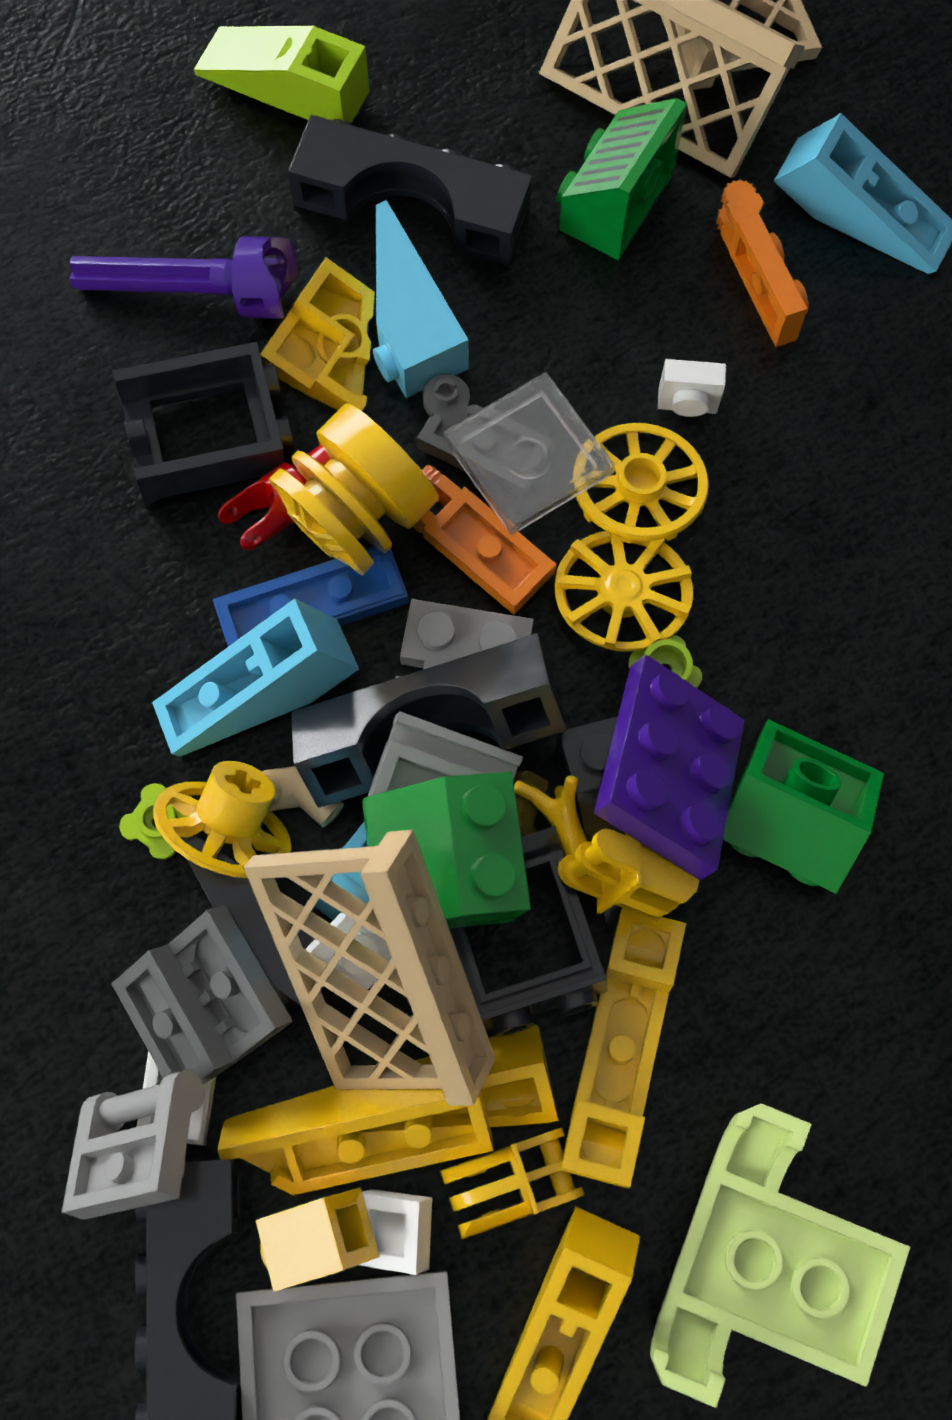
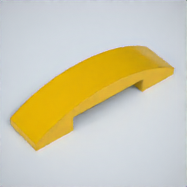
M623 907L621 908L605 969L608 992L599 994V1004L596 1006L561 1165L562 1171L628 1189L631 1186L645 1120L643 1113L668 995L674 984L686 923L664 917L656 921Z

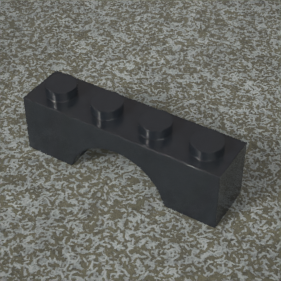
M311 115L288 170L294 206L348 221L360 208L374 200L389 196L417 198L435 207L446 218L453 232L455 251L507 266L511 264L530 210L532 175L521 173L508 165H492L467 158L454 150H438L409 142L406 138L396 134L384 135L358 128L341 119L329 120Z
M538 633L292 711L294 765L318 808L370 791L385 744L388 742L393 728L395 715L399 712L452 731H470L483 734L493 739L503 750L567 731L556 682Z
M229 1159L185 1162L179 1199L135 1208L137 1222L139 1224L146 1223V1252L138 1253L135 1286L138 1297H147V1327L138 1328L135 1341L137 1372H147V1403L138 1404L135 1420H243L240 1376L222 1369L204 1354L193 1336L188 1318L189 1289L200 1263L215 1246L242 1231L240 1161Z

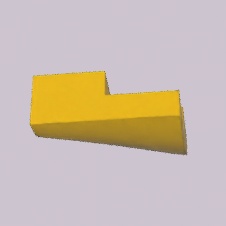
M326 257L261 352L262 365L274 363L277 378L332 408L339 410L346 403L362 411L367 401V396L363 395L365 365L370 360L371 341L368 337V323L373 317L375 292Z

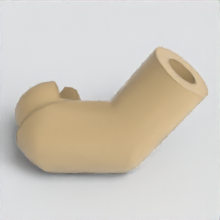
M295 766L261 771L272 781L275 787V795L268 811L300 807L321 827H325L335 819L344 806V803L339 801L318 808Z

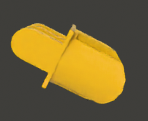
M607 828L597 832L593 836L592 842L588 841L581 844L575 850L574 855L570 854L561 859L557 867L561 880L567 886L597 897V913L602 914L613 905H618L656 921L663 915L676 909L679 904L687 902L697 892L700 882L699 879L631 836L623 835Z
M562 1128L512 1144L506 1148L440 1171L444 1184L467 1176L478 1175L486 1172L487 1169L506 1162L510 1163L513 1172L512 1176L450 1197L449 1200L453 1212L516 1189L519 1190L523 1201L501 1210L497 1209L485 1213L481 1217L458 1225L462 1239L585 1195L582 1187L575 1189L571 1174L561 1170L563 1151L558 1138L564 1136ZM539 1145L546 1166L526 1173L519 1152ZM549 1175L556 1196L536 1203L529 1182Z

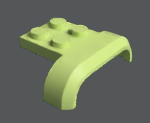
M758 1104L734 1115L728 1124L711 1164L663 1301L652 1339L650 1357L664 1386L716 1408L725 1382V1377L722 1374L725 1350L731 1330H734L867 1387L910 1247L778 1193L790 1162L796 1153L802 1151L811 1126L810 1123L764 1104Z

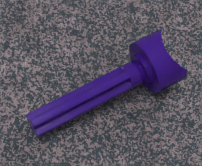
M240 237L235 246L233 260L220 258L178 259L72 256L69 263L72 270L69 278L72 288H78V290L233 294L238 314L242 318L259 319L284 318L281 300L298 275L293 243L291 240L283 237ZM277 255V258H265L264 256Z

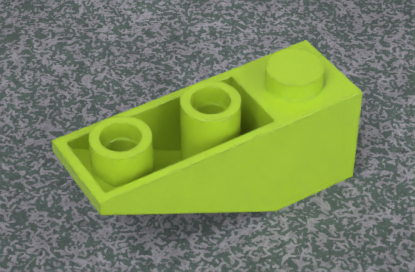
M315 26L219 27L194 68L195 75L307 120H309L311 115H315L329 120L341 119L352 123L369 93L365 46Z

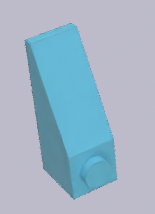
M841 113L799 137L774 179V182L814 219L927 274L937 271L952 242V219Z
M387 200L376 205V323L379 347L373 349V355L384 379L387 382L395 379L404 396L408 398L423 391L425 385L438 375L451 374L455 376L468 370V338Z
M294 598L152 703L171 754L180 757L314 702L358 671L359 667L338 620Z

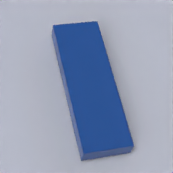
M374 546L365 549L373 559L374 565L363 576L344 562L334 559L214 598L213 602L228 647L294 598L336 618L340 626L408 604V594L391 548L386 553L379 551Z

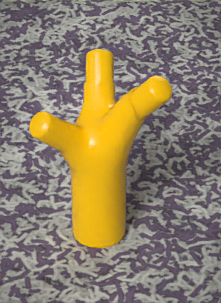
M567 776L564 786L555 788V799L533 786L517 781L514 784L515 793L530 800L546 817L552 827H556L565 856L574 855L575 850L581 844L588 842L576 809L575 797L578 778Z

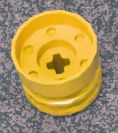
M345 403L316 432L317 438L330 460L325 465H322L312 456L298 450L291 458L308 482L303 486L297 479L281 468L268 480L281 497L287 509V514L297 526L328 556L344 562L363 576L374 565V561L358 540L363 537L376 549L386 553L392 547V543L378 520L385 514L394 522L410 529L438 502L439 495L419 466L378 424L355 406Z

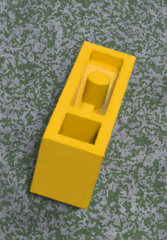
M575 1207L551 1261L487 1420H568L632 1281L640 1239L639 1235Z

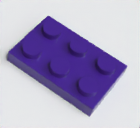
M645 654L630 666L594 814L699 880L717 871L745 720Z

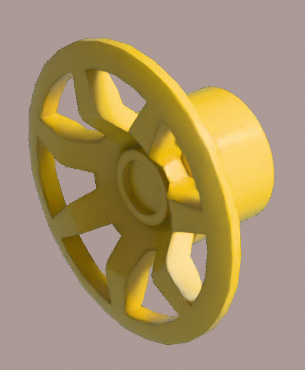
M236 761L220 762L213 767L207 782H183L172 785L158 796L153 807V818L156 828L165 841L186 859L216 873L231 877L248 878L244 867L252 856L257 855L252 848V844L256 850L273 854L291 852V841L286 828L272 811H268L275 795L274 784L263 772L245 763ZM189 795H201L199 800H196ZM171 804L186 817L169 820L166 807ZM262 822L269 828V830L272 832L274 836L266 832H263V830L260 827ZM201 831L208 835L202 852L194 849L180 838L191 837ZM224 843L232 844L234 858L240 865L215 859Z

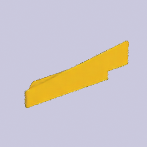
M534 1025L513 1035L489 1038L496 1059L474 1105H448L442 1089H336L335 1086H331L226 1119L222 1126L218 1145L219 1157L221 1160L241 1158L269 1172L273 1186L291 1195H296L493 1151L490 1127L558 1121L539 1027ZM430 1056L415 1060L419 1064H433Z

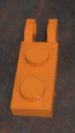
M733 180L731 184H727V188H724L721 200L723 206L721 210L719 209L716 224H718V229H721L720 234L729 250L730 256L775 347H779L797 340L805 315L809 309L807 293L799 280L792 279L784 263V252L778 236L773 232H768L760 217L764 202L760 194L756 193L757 188H753V184L747 183V180Z
M427 465L422 471L439 495L438 502L445 507L436 516L428 510L412 527L418 532L423 533L424 539L515 615L555 573L556 563L466 487L461 490L450 479L436 470L435 467Z

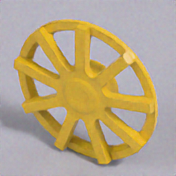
M646 423L617 425L594 436L579 453L574 466L572 480L576 499L584 511L583 516L589 523L593 521L603 530L621 537V542L631 543L632 540L654 541L666 538L669 541L676 538L678 533L690 526L701 515L709 488L705 465L691 444L666 428ZM638 432L650 433L666 438L654 456L640 453ZM626 433L629 456L621 461L603 446V442L614 436ZM677 445L688 455L693 464L685 468L666 472L663 462ZM593 454L616 472V474L613 476L586 473L584 470L588 458ZM698 478L696 497L683 495L666 486L667 484ZM585 486L613 488L616 491L594 504ZM659 500H664L687 509V512L671 522L660 506ZM622 502L629 504L625 524L609 518L604 513ZM645 506L648 508L658 527H635L640 507Z
M607 531L592 534L581 541L577 539L571 544L570 550L560 562L555 578L556 602L559 611L568 625L587 641L615 651L644 650L658 640L671 638L682 627L689 615L693 601V584L689 565H685L680 556L665 543V539L654 541L632 540V544L646 547L638 560L632 565L626 561L621 537ZM611 543L615 562L614 566L608 565L590 549ZM656 554L664 558L672 567L670 570L653 574L644 573L645 568ZM580 558L600 574V578L571 576L568 573L572 565ZM679 581L681 602L654 592L651 588ZM565 590H595L598 592V596L576 610L571 611ZM646 603L655 605L671 612L676 617L670 625L659 633L644 606ZM601 608L611 615L606 638L591 632L581 624L584 619ZM635 616L646 639L633 642L617 641L622 618Z

